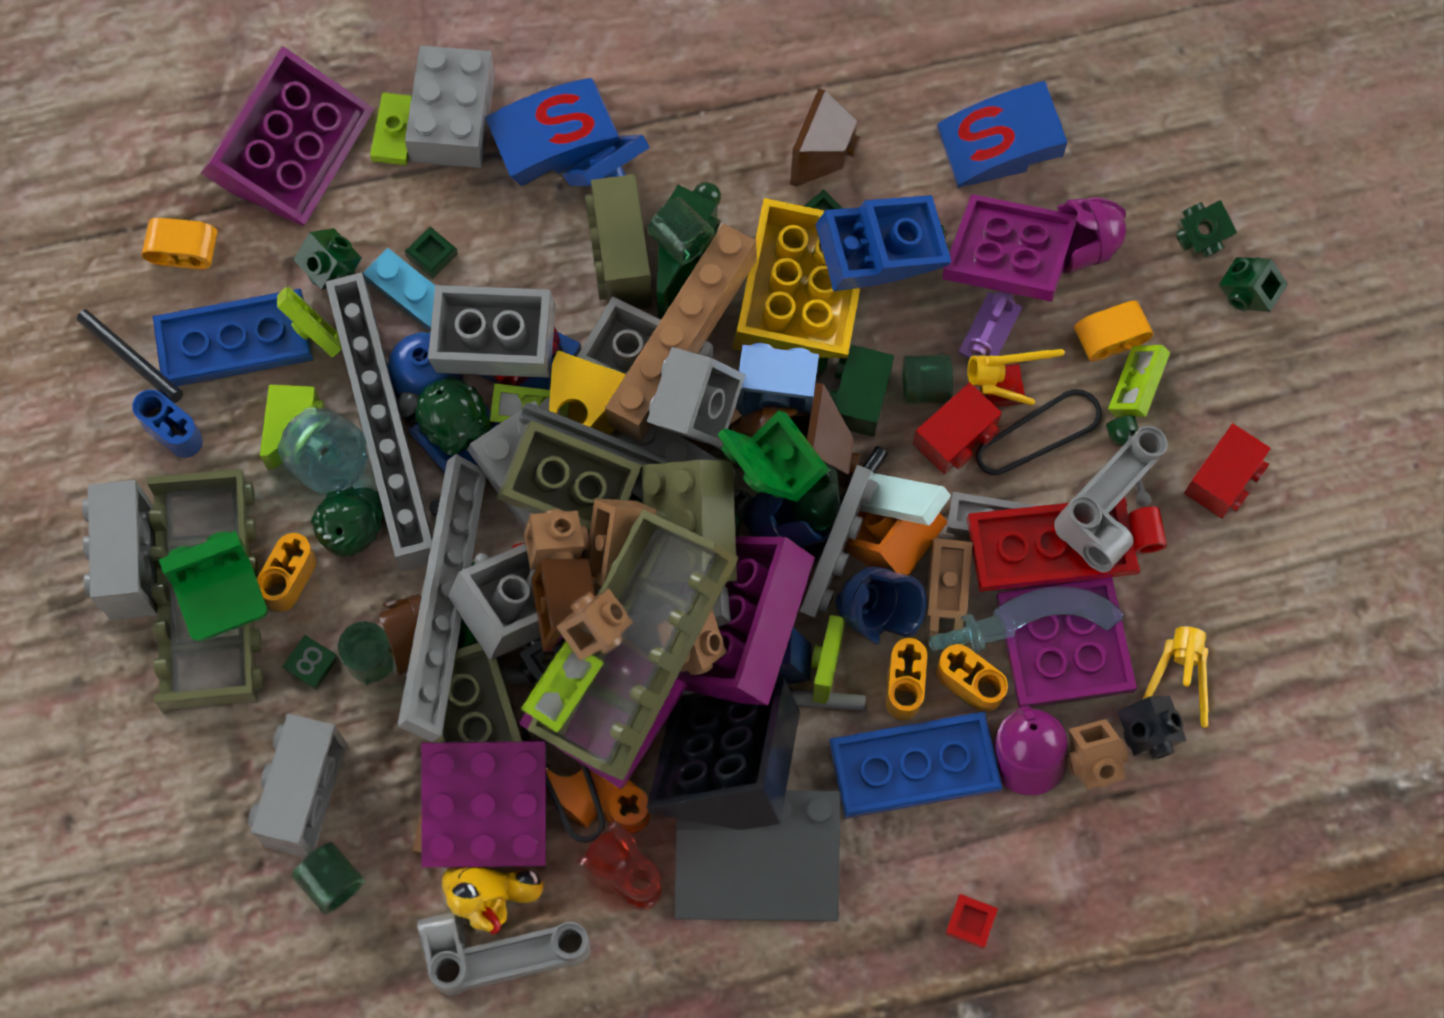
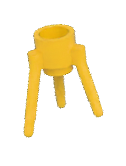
M1063 349L1004 356L972 355L967 367L968 381L972 385H980V392L982 394L997 395L1032 406L1035 404L1033 398L996 387L997 382H1003L1005 378V364L1064 356L1065 351Z
M1178 627L1175 630L1174 639H1167L1165 641L1164 652L1142 700L1153 696L1171 656H1174L1176 663L1184 665L1183 685L1186 687L1191 684L1193 666L1198 664L1201 727L1206 728L1208 727L1207 656L1209 651L1205 648L1207 635L1204 631L1194 627Z

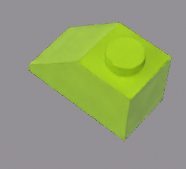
M269 384L260 457L267 469H276L317 436L318 423H324L325 402L320 400L315 387Z

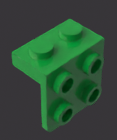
M782 411L774 414L752 437L723 428L718 433V437L724 443L722 446L723 452L731 461L741 466L746 473L743 475L745 482L757 493L765 492L778 499L782 497L797 502L830 470L787 413Z
M236 530L230 533L227 531L215 533L209 536L206 542L193 547L181 546L169 552L168 556L159 559L163 574L173 586L188 632L193 641L202 642L260 620L268 614V608L247 550Z

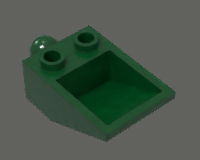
M702 182L693 191L677 185L660 213L657 273L659 319L663 318L717 234L720 226V220L717 219V208L721 201V192L711 182Z

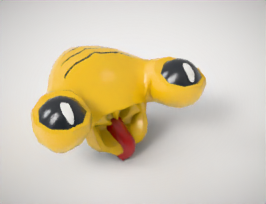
M450 867L443 872L441 886L446 896L447 906L452 914L469 919L473 928L495 935L506 921V902L530 903L536 901L543 892L544 882L540 880L535 872L530 870L501 873L487 867Z

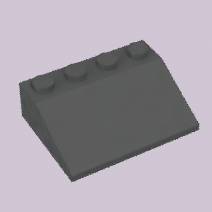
M786 790L781 823L767 827L738 830L676 818L675 920L838 922L840 791Z

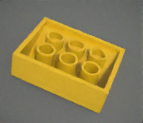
M767 198L763 199L755 235L757 261L747 275L732 349L742 351V345L751 346L754 343H764L772 346L773 349L790 350L791 348H804L813 354H819V358L848 357L860 288L833 291L815 226L824 213L823 210Z

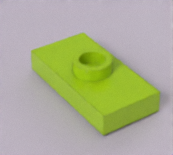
M382 92L370 152L372 162L408 165L409 154L405 138L412 99L411 95Z
M286 286L277 295V308L293 321L291 326L303 339L308 340L311 338L332 358L342 350L338 332L290 287Z
M830 615L823 646L815 645L811 668L817 669L813 702L826 704L829 701L845 624L843 617Z

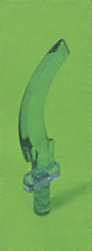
M1066 586L1049 587L1022 594L1003 603L994 610V616L976 621L972 614L961 616V621H964L967 627L949 631L945 634L941 633L936 636H930L928 640L932 652L946 649L950 645L971 642L974 652L978 653L986 650L985 643L1014 637L1016 629L1045 616L1055 614L1077 615L1098 624L1105 630H1109L1124 618V613L1107 599L1088 590Z

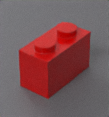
M969 382L915 431L912 444L945 475L953 467L957 470L963 467L973 456V452H971L973 448L980 442L983 445L988 444L998 434L1000 429L997 426L1002 412Z
M1232 423L1196 473L1184 494L1221 519H1223L1230 508L1237 512L1249 495V492L1243 488L1250 479L1257 483L1270 465L1264 461V458L1271 448Z

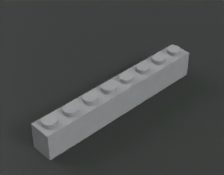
M361 272L326 281L395 558L401 572L428 565L433 536L363 274Z

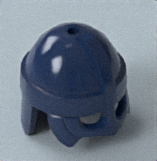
M765 492L757 493L746 509L743 519L751 536L787 537L802 549L826 542L833 528V517L828 505L820 504L799 510L793 500L782 497L778 499Z
M871 566L849 577L843 585L841 593L836 595L835 604L839 616L843 617V620H845L850 628L878 645L880 644L879 634L884 631L904 637L915 635L923 622L927 599L924 587L916 578L896 573L883 567Z

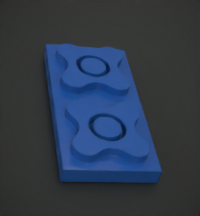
M301 288L294 289L293 291L304 300ZM280 292L152 316L160 372L176 386L313 361L314 358L310 338L308 340L303 339L291 326L293 321L277 308V295Z
M985 711L829 739L844 819L994 793L1003 789Z

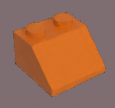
M859 511L858 517L863 518L860 531L855 540L848 539L845 551L868 567L878 566L896 573L909 575L931 546V540L938 537L948 522L940 512L931 525L928 526Z

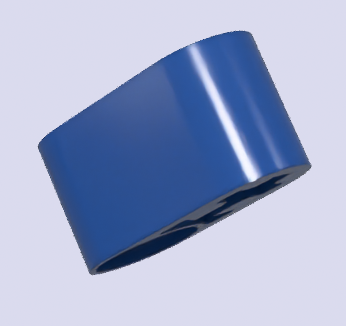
M149 389L140 392L135 397L132 403L134 415L144 430L178 457L187 458L195 455L201 449L203 437L193 419L165 395L157 390ZM162 408L158 415L147 417V414L152 409ZM175 426L184 436L174 435L171 430L172 427Z

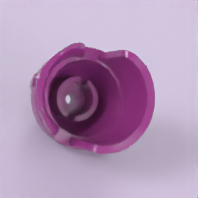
M1090 197L1087 199H1069L1065 204L1057 206L1060 212L1077 215L1076 221L1078 222L1062 271L1063 273L1069 274L1091 265L1108 262L1112 255L1123 245L1126 237V223L1124 220L1126 212L1116 202L1101 197Z
M1030 706L1019 707L1016 709V712L1004 719L994 740L998 757V770L1003 785L1009 790L1023 795H1040L1055 788L1063 779L1066 770L1068 744L1063 726L1052 715L1041 710L1032 709Z

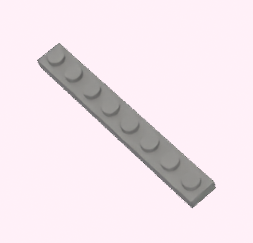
M457 454L447 460L397 725L431 742L442 735L462 620L461 615L448 595L458 572L471 567L486 476L479 466Z

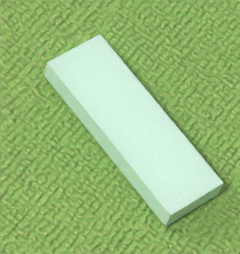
M874 473L872 480L878 482L871 502L869 504L863 502L860 511L930 526L951 495L944 486Z

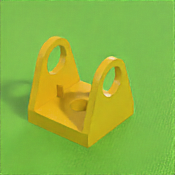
M557 351L552 362L549 411L558 414L560 407L570 402L569 419L612 435L616 429L608 426L605 407L626 374Z

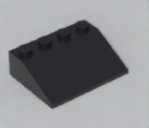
M785 677L776 679L768 706L736 703L699 693L682 695L669 714L646 807L649 813L738 830L780 824L800 715L799 708Z

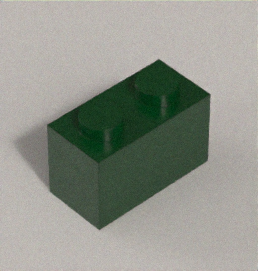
M850 345L848 357L839 358L835 378L841 379L838 391L831 389L830 396L849 431L872 437L875 436L895 355Z

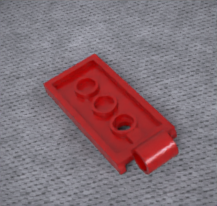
M1123 497L1108 513L1130 531L1134 542L1132 547L1108 572H1100L1089 566L1077 551L1057 535L1054 527L1055 519L1069 503L969 513L967 524L970 542H973L972 553L979 592L1138 575L1141 570L1136 553H1154L1167 547L1160 508L1143 507L1130 512L1128 515L1127 500Z

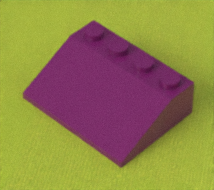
M282 46L270 60L200 173L231 194L304 226L375 108Z
M735 536L736 556L739 557L736 562L737 581H727L724 585L728 589L730 623L718 627L726 654L712 663L713 668L705 673L691 675L689 671H680L677 678L687 684L685 689L687 691L736 703L768 706L815 557L787 537ZM683 583L679 595L685 596L695 590L690 588L688 583Z

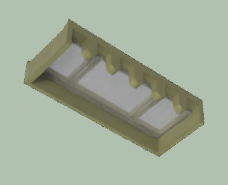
M242 469L147 477L148 486L154 497V509L149 511L150 524L155 531V546H151L150 553L151 560L156 567V583H152V596L157 604V621H153V633L158 641L159 658L154 659V670L159 678L160 694H154V702L162 713L173 709L245 702L258 703L257 690L264 689L262 666L256 667L255 652H262L260 628L254 629V622L202 642L193 641L188 632L173 586L163 574L159 559L168 556L169 552L181 546L193 547L206 542L207 538L215 533L223 531L230 533L236 530L245 545L254 573L258 577L256 554H251L250 541H256L257 539L255 518H249L248 506L255 504L253 482H247Z
M642 509L637 521L630 529L623 548L612 563L610 572L598 593L599 595L610 589L633 623L620 634L624 640L618 646L605 654L601 650L592 654L603 661L604 664L559 732H555L535 718H533L527 730L594 768L624 781L739 557L705 537Z

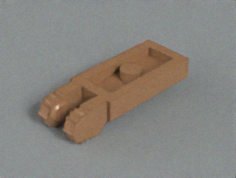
M938 538L931 540L925 617H928L925 631L926 648L935 649L938 643L939 618L952 620L948 636L949 646L962 644L963 622L967 620L973 542Z

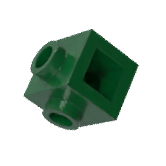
M1221 200L1207 207H1204L1203 203L1200 202L1182 211L1184 218L1177 223L1179 230L1175 231L1176 238L1183 251L1190 249L1193 256L1202 252L1204 258L1224 249L1225 247L1222 242L1237 234ZM1199 225H1203L1208 229L1207 235L1199 231Z
M335 228L309 232L293 260L309 276L310 281L322 290L327 289L326 281L355 274V269L362 257L354 250L347 238L341 236Z
M1236 257L1219 283V287L1228 298L1229 304L1235 309L1271 312L1288 285L1273 260L1260 257Z

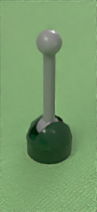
M1124 416L1108 422L1106 428L1111 440L1118 446H1123L1137 432L1138 424L1135 416ZM1141 478L1135 484L1138 492L1136 502L1139 506L1146 507L1151 503V496L1145 492Z

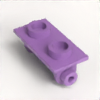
M1002 291L995 294L988 292L958 354L969 359L972 355H999L1022 309V306L1015 303L1013 299L1014 294Z

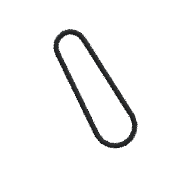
M1072 389L1062 393L998 433L988 444L979 446L976 452L978 466L985 473L1000 475L1091 432L1098 426L1102 418V408L1099 401L1091 393L1084 390ZM1082 395L1094 404L1096 417L1090 426L1001 469H990L984 465L982 461L984 449L1066 397Z
M522 726L524 741H531L527 728ZM581 764L600 824L598 830L587 837L579 836L572 829L546 773V788L570 837L582 843L593 842L599 838L605 829L606 821L589 768Z

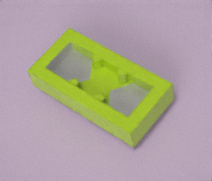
M1163 345L1132 346L1108 410L1115 417L1147 416L1170 352Z
M494 383L490 422L502 423L521 410L526 403L533 401L539 407L549 410L550 390ZM570 402L560 407L558 410L559 415L568 418Z
M565 641L521 709L558 733L604 662L594 655H590L580 661L567 641Z

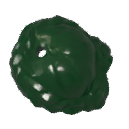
M447 377L433 382L424 388L417 400L415 417L419 423L420 430L427 435L432 444L439 446L449 456L465 451L470 443L492 429L490 420L486 416V408L482 396L478 394L474 386H470L454 377Z
M347 483L335 484L331 487L330 491L326 493V498L313 512L314 515L310 521L315 537L326 550L333 555L347 557L362 552L371 545L372 541L377 538V533L381 529V521L384 516L379 492L367 487L355 489ZM338 528H341V529H342V531H343L342 534H339V533L337 532V529H338Z

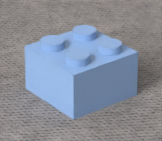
M754 343L751 346L742 345L739 372L746 376L736 403L737 411L744 417L750 412L764 408V406L795 408L799 412L809 413L811 417L819 354H813L804 348H791L790 350L773 349L772 346L764 343Z

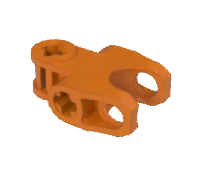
M546 768L547 776L565 814L584 828H588L598 814L583 769L575 775L563 777L554 774ZM589 769L605 819L624 833L634 834L642 831L648 825L651 813L646 808L648 798L643 790L630 780H628L623 789H620ZM636 803L638 813L634 815L629 812L624 816L622 806L625 804L631 807Z

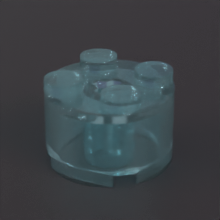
M316 407L305 409L288 423L278 444V453L287 471L305 486L319 493L343 491L350 488L361 478L368 462L365 444L367 442L362 431L355 424L329 409ZM326 447L327 451L322 455L321 451Z

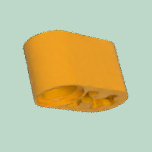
M152 218L148 222L141 256L147 262L155 265L208 269L212 264L218 230L210 224L199 221Z
M1136 300L1091 314L1081 319L1074 326V330L1091 362L1100 361L1130 350L1132 346L1143 345L1154 336L1139 302Z
M288 533L277 541L257 578L265 603L273 611L283 612L295 605L316 567V555L308 540L299 533ZM300 552L303 553L301 557L293 556L291 560L289 558L291 554L298 555ZM277 583L286 584V588L281 594L277 596L269 595V590L273 585Z
M904 638L898 641L893 647L888 664L885 705L888 713L893 718L901 721L910 720L918 714L925 695L927 650L920 641L914 638ZM905 654L911 655L910 659L913 662L909 676H903L905 660L902 658ZM899 691H907L913 695L915 703L910 706L900 705L894 695Z
M961 644L950 645L942 652L936 667V675L942 685L978 711L992 712L1001 705L1008 691V681L1001 671ZM957 661L962 664L961 669L958 668L955 672L949 669L950 664L953 665ZM972 672H975L976 675L971 685L967 684V679H970ZM981 683L992 684L996 688L998 695L993 698L985 697L979 692L978 685Z

